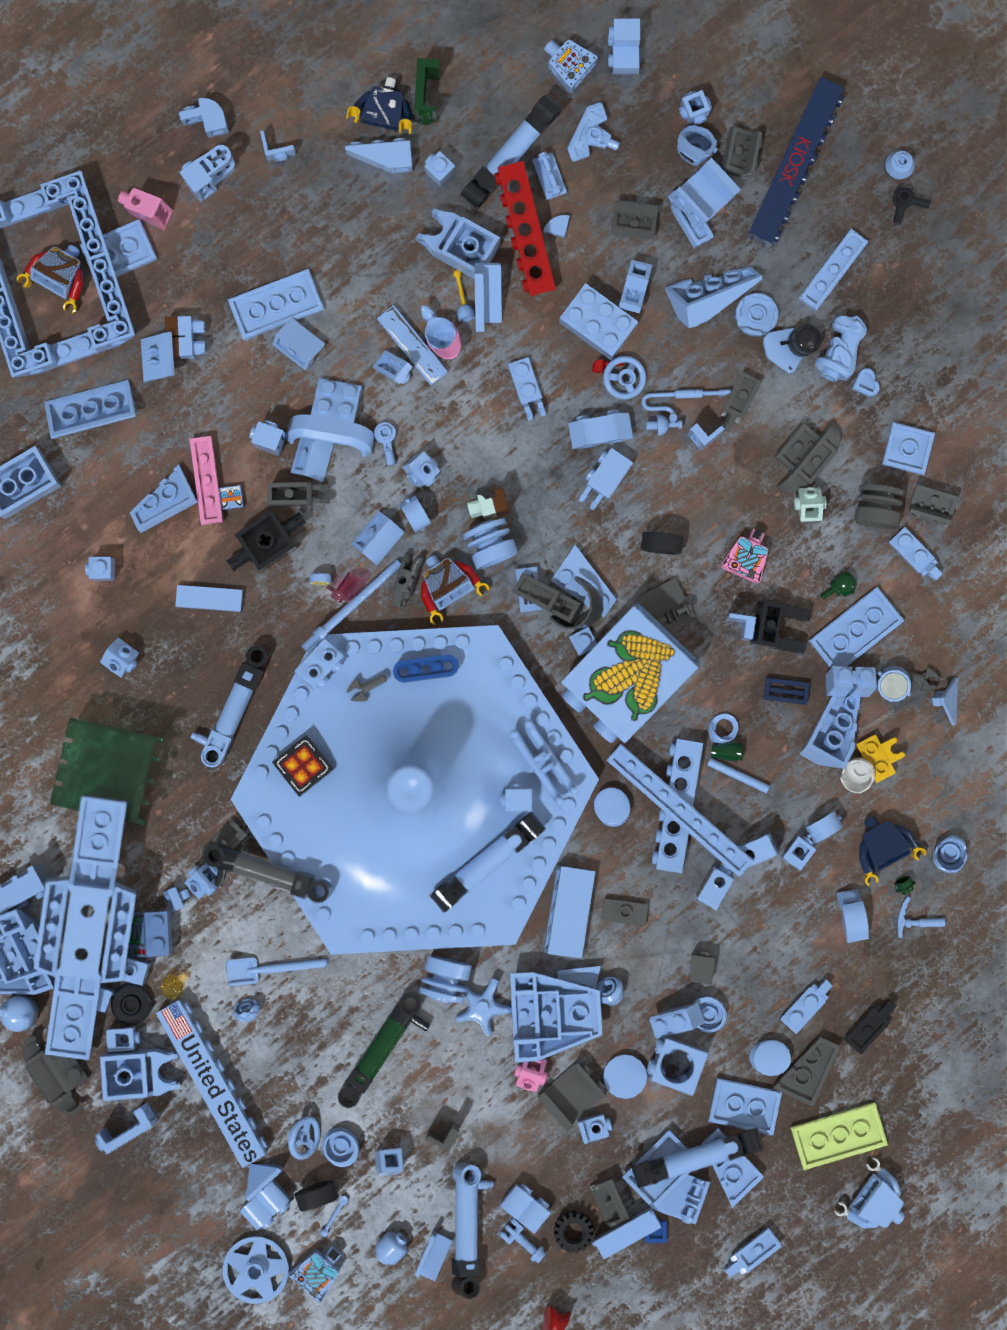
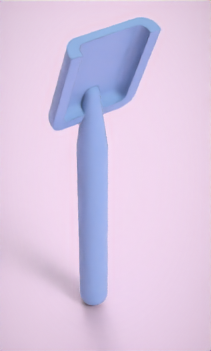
M253 957L226 960L228 986L256 984L259 980L258 973L268 974L326 967L328 962L326 959H314L257 967V960Z

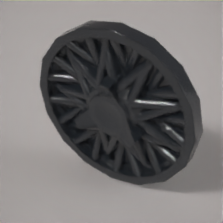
M127 984L119 988L113 994L111 1000V1011L114 1017L120 1023L126 1025H137L143 1022L149 1016L152 1009V999L149 993L143 987L136 984Z

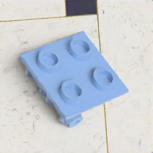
M687 1175L654 1210L679 1218L685 1223L696 1225L710 1182Z

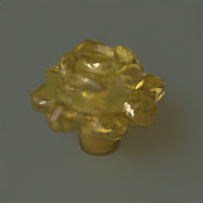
M169 974L167 978L162 979L161 990L165 998L175 1001L177 997L182 996L183 983L179 980L178 976L174 977L172 974Z

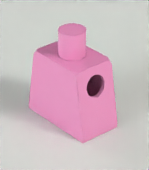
M133 188L130 193L122 191L118 197V202L123 204L124 208L132 216L162 230L165 229L173 212L161 198Z

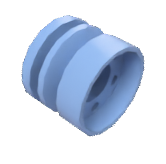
M505 518L480 523L463 534L465 541L475 538V541L467 545L468 549L479 548V551L471 556L477 570L500 563L519 553L513 539L505 541L502 539V537L510 532L509 528L499 530V528L507 524Z
M428 955L424 970L432 973L433 977H423L422 982L431 986H420L419 992L433 1000L445 1003H463L464 996L456 994V991L466 992L467 988L459 985L458 981L469 980L472 965L449 958Z

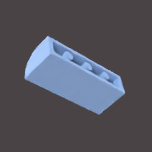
M557 865L543 952L582 959L595 871Z

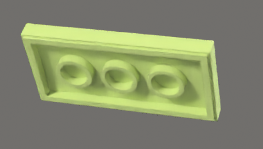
M875 1102L790 1127L803 1170L888 1145Z

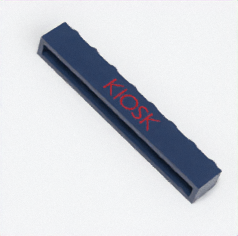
M819 78L746 238L768 248L771 247L772 243L777 244L782 234L779 231L781 223L786 224L791 214L787 210L790 204L795 205L800 195L797 192L799 184L804 186L809 175L805 171L808 165L813 166L818 154L815 153L817 145L822 147L827 136L823 132L826 126L831 127L836 115L832 114L835 106L840 107L845 97L841 94L844 87L825 78Z

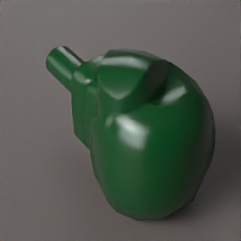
M848 571L842 572L841 575L830 583L832 588L820 596L824 600L833 593H836L837 596L842 594L845 597L855 593L854 589L857 586L855 577Z

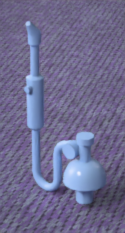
M702 389L646 394L642 398L644 409L648 411H668L671 414L669 416L670 422L663 415H657L656 421H646V430H657V436L666 434L669 428L678 427V429H682V420L676 422L677 415L673 409L667 406H648L646 400L650 397H675L676 399L702 398L705 395L726 396L732 390L703 391Z

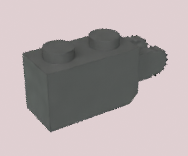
M309 482L267 483V505L270 508L313 507V505L330 504V499L313 498V491H329L330 485H312Z

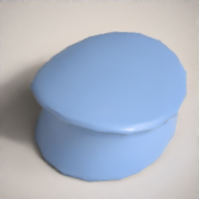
M606 788L597 794L594 800V809L598 818L605 825L616 827L622 825L628 819L630 803L626 794L620 789Z
M702 996L693 1002L699 1004L704 1019V1024L698 1026V1030L705 1033H713L723 1027L727 1012L724 1005L718 999L711 996Z
M764 1040L756 1043L751 1049L749 1056L750 1063L754 1069L768 1076L784 1073L791 1063L789 1049L785 1044L775 1040Z
M337 1127L328 1131L324 1136L322 1150L325 1157L333 1165L346 1167L356 1161L359 1152V1141L350 1130Z

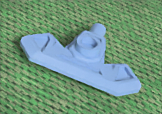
M600 102L586 108L567 148L573 162L590 156L588 145L603 149L609 147L616 151L620 145L619 142L611 139V135L598 126L607 120L605 110Z

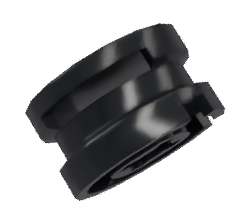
M812 324L800 325L792 330L788 336V347L798 357L811 355L822 344V335L818 328Z

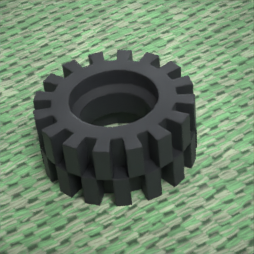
M572 1210V1212L567 1211L564 1215L561 1214L559 1219L556 1220L554 1227V1237L556 1243L561 1246V1249L567 1250L569 1253H579L580 1250L584 1251L587 1246H590L591 1240L594 1237V1230L589 1217L585 1216L581 1211L576 1212V1210ZM576 1223L581 1226L582 1235L580 1238L571 1240L566 1236L565 1229L569 1224Z

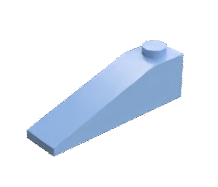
M750 266L726 271L724 276L712 277L711 275H706L704 280L692 282V279H686L665 287V290L678 319L688 328H692L710 320L761 281L762 275Z

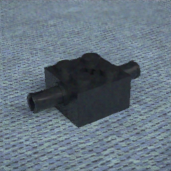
M270 510L235 534L243 547L240 552L227 559V563L231 565L230 567L233 571H236V569L248 561H253L257 569L262 573L297 549L290 538V533L306 524L305 520L297 512V514L285 522H279L275 514ZM264 537L271 538L269 546L261 545L264 542Z

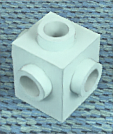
M820 487L798 488V497H794V508L799 511L800 521H822L823 509H826V496H822Z

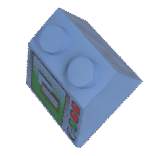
M171 910L134 912L128 957L169 956L173 954Z

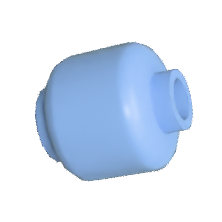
M387 1232L375 1246V1254L378 1260L385 1265L397 1264L408 1252L406 1237L399 1232Z

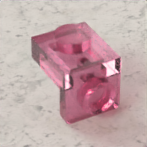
M348 572L337 589L329 584L326 588L332 592L330 596L339 603H342L343 600L349 603L360 593L365 582Z

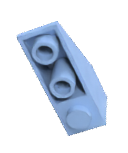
M404 138L393 139V142L386 143L383 140H374L371 144L352 142L350 146H345L347 155L387 172L413 171L410 140L406 141Z

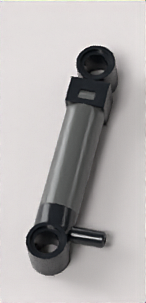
M220 843L207 847L203 853L204 862L208 866L219 868L214 885L218 887L223 886L226 873L230 871L288 891L296 897L302 899L308 897L314 903H322L332 895V885L326 879H318L313 882L314 875L288 869L227 848ZM213 850L220 852L221 858L219 861L213 859ZM317 885L324 888L325 894L323 897L316 894L315 887Z

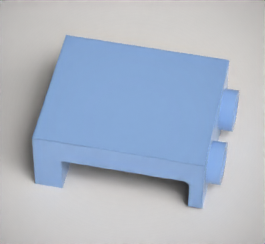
M148 1102L134 1111L139 1123L116 1137H112L106 1127L95 1135L97 1138L95 1142L100 1151H105L107 1155L148 1130L159 1121Z

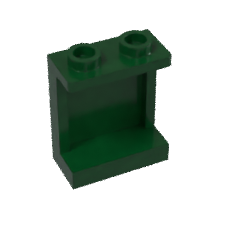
M417 58L414 113L415 120L419 121L422 125H432V122H437L436 107L425 106L427 79L440 80L439 59Z

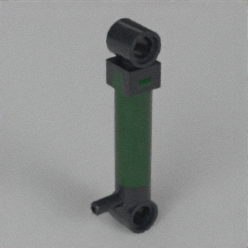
M407 992L401 997L347 1078L346 1082L348 1084L344 1085L338 1093V1101L343 1107L352 1108L358 1104L361 1092L363 1094L366 1092L410 1023H413L424 1032L430 1027V1024L416 1016L422 1005V1000L417 993ZM407 998H413L416 1001L417 1006L414 1009L405 1007L404 1001ZM351 1090L355 1093V1099L347 1101L343 1093Z

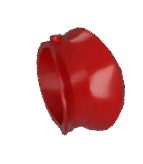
M551 1305L546 1307L541 1330H565L571 1317V1311L569 1310L561 1314Z

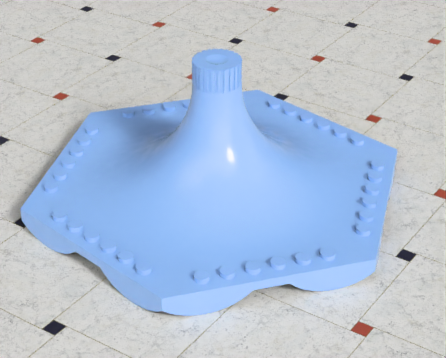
M498 625L328 634V637L325 639L344 656L341 659L344 664L336 672L331 670L326 676L329 680L321 689L316 687L313 690L294 674L231 798L234 806L271 863L297 872L302 871L314 875L313 882L318 879H326L331 883L333 888L332 895L322 903H314L308 897L302 899L293 895L331 955L516 945L599 780ZM320 641L305 653L301 663L319 645ZM449 654L453 655L459 663L457 673L451 677L401 683L393 675L395 664L402 660ZM450 662L444 664V669L450 670L452 668ZM424 665L422 667V671L424 673H428L430 671V667L428 665ZM402 668L400 674L406 676L408 669ZM381 674L387 677V682L367 692V701L356 702L350 700L359 696L362 689L355 688L346 693L348 687L355 679H358L359 683L364 684ZM527 720L533 721L547 745L579 789L577 794H571L553 768L546 772L555 788L564 798V802L561 805L556 804L510 736L512 730H517L534 757L542 753L525 727ZM308 735L334 770L299 797L272 762L301 738ZM509 785H523V789H532V812L546 827V830L464 895L452 908L443 913L429 895L531 812L505 811V807L500 806V794H505V789H509ZM319 885L315 887L316 894L323 897L325 894L324 888Z

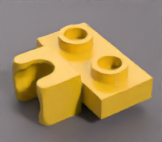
M874 734L856 744L862 757L873 765L876 783L896 774L891 763L906 756L903 751L898 753L891 751V746L897 742L896 736L881 744L877 735Z

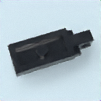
M890 999L882 1006L877 1004L863 1017L844 1040L860 1055L863 1054L890 1024V1020L893 1018L890 1013L896 1008V1004Z

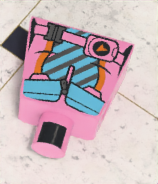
M753 529L749 539L740 536L721 563L720 568L758 584L761 580L768 553V548L760 545L765 533Z

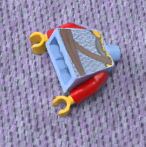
M69 245L65 251L52 247L49 251L46 250L35 254L24 269L25 274L17 276V282L21 283L26 278V283L23 287L29 288L33 280L64 299L69 297L70 299L64 303L63 309L66 311L67 306L72 304L74 306L72 314H75L78 310L75 302L79 300L83 288V271L80 269V261L76 259L80 252L75 246Z
M436 555L426 560L429 569L423 573L425 580L421 583V599L427 612L431 613L430 622L434 625V615H439L441 621H443L442 613L436 609L438 608L440 611L474 590L473 585L476 586L475 592L479 596H483L479 592L480 586H484L489 591V586L481 583L480 577L467 564L459 561L452 562L450 558L440 562Z

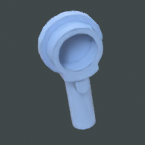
M382 422L376 426L374 436L379 443L383 444L387 466H392L396 464L392 448L396 431L390 423Z

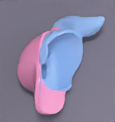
M422 305L421 314L427 322L425 337L429 347L444 359L457 357L461 348V339L456 326L448 319L437 317L431 308Z

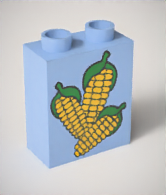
M637 603L564 678L561 683L567 689L562 694V697L577 712L581 713L587 707L594 713L599 720L593 726L608 742L613 743L619 737L626 743L698 669L701 662L648 611Z

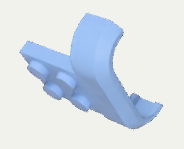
M319 378L311 415L293 416L289 421L286 439L290 444H293L297 438L341 444L357 448L362 453V457L370 455L374 444V434L368 428L354 423L362 386Z

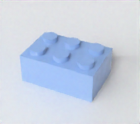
M586 283L559 319L560 324L611 361L638 324L637 320Z
M36 446L0 466V517L3 519L11 517L62 487L41 450Z

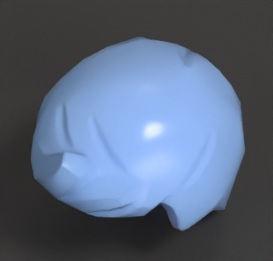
M951 835L938 843L933 852L932 859L934 865L946 873L953 874L960 871L967 861L964 840L957 835Z

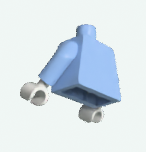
M872 1158L877 1163L876 1168H870L867 1163L866 1167L868 1170L875 1171L878 1174L875 1175L873 1173L849 1206L851 1211L848 1210L845 1202L839 1201L838 1204L842 1205L845 1210L839 1212L834 1209V1212L838 1216H847L849 1221L861 1228H877L878 1226L886 1228L892 1221L900 1224L905 1215L900 1211L904 1202L899 1198L901 1191L898 1182L885 1168L882 1169L880 1167L878 1159Z

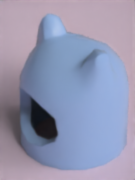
M28 995L13 996L0 1007L1 1023L10 1031L20 1032L27 1030L36 1023L39 1017L38 1004Z

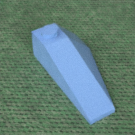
M850 692L846 696H831L808 736L800 755L818 765L844 769L855 748L854 738L857 731L856 721L860 697H850Z

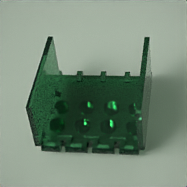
M70 718L65 737L71 738L72 743L64 741L60 759L67 760V765L59 763L55 781L63 783L62 786H53L50 804L80 811L82 795L127 801L124 821L145 825L146 821L144 818H140L138 815L141 804L147 806L150 804V801L142 800L146 782L151 784L155 782V779L147 778L150 762H159L160 758L152 756L155 741L163 743L164 738Z

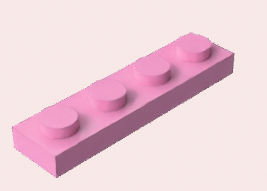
M212 436L190 439L201 525L224 523Z

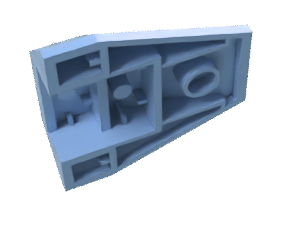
M19 909L0 915V994H38L53 989L55 985L54 976L34 969L40 927L36 919Z
M534 972L510 973L515 1062L539 1061L602 1035L600 990Z

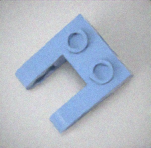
M218 145L195 161H189L184 164L180 174L186 185L201 203L217 191L215 185L235 170L236 164L229 148L224 145Z

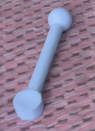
M343 1195L340 1197L339 1205L325 1228L320 1231L321 1236H328L329 1228L342 1206L348 1202L347 1196Z

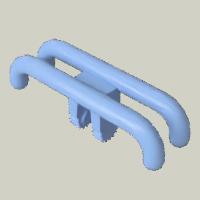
M527 720L525 727L542 753L534 757L517 730H512L510 736L556 804L561 805L564 802V798L555 788L546 772L553 768L571 794H577L579 789L547 745L533 721Z

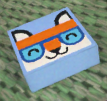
M241 485L219 488L222 510L244 507Z

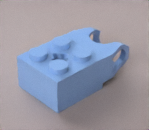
M433 209L431 212L432 217L443 226L442 232L436 236L418 233L416 240L426 247L435 258L475 279V263H491L501 246L500 237L463 216L460 217L452 212Z
M160 1048L102 1052L100 1063L103 1101L147 1098L148 1096H159L170 1090L180 1089V1081L165 1079L159 1073V1067L163 1063L178 1059V1052L166 1051ZM122 1071H127V1073H130L128 1075V1078L126 1079L123 1078V1075L120 1076L119 1074H121Z

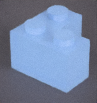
M614 19L613 26H609L608 46H612V54H608V67H612V74L639 73L640 19Z

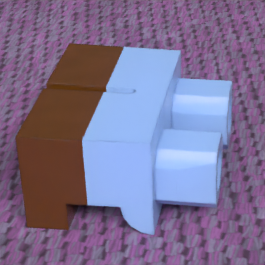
M165 316V333L172 332L173 361L186 358L195 359V355L206 354V342L194 341V334L205 333V322L203 320H193L191 316Z

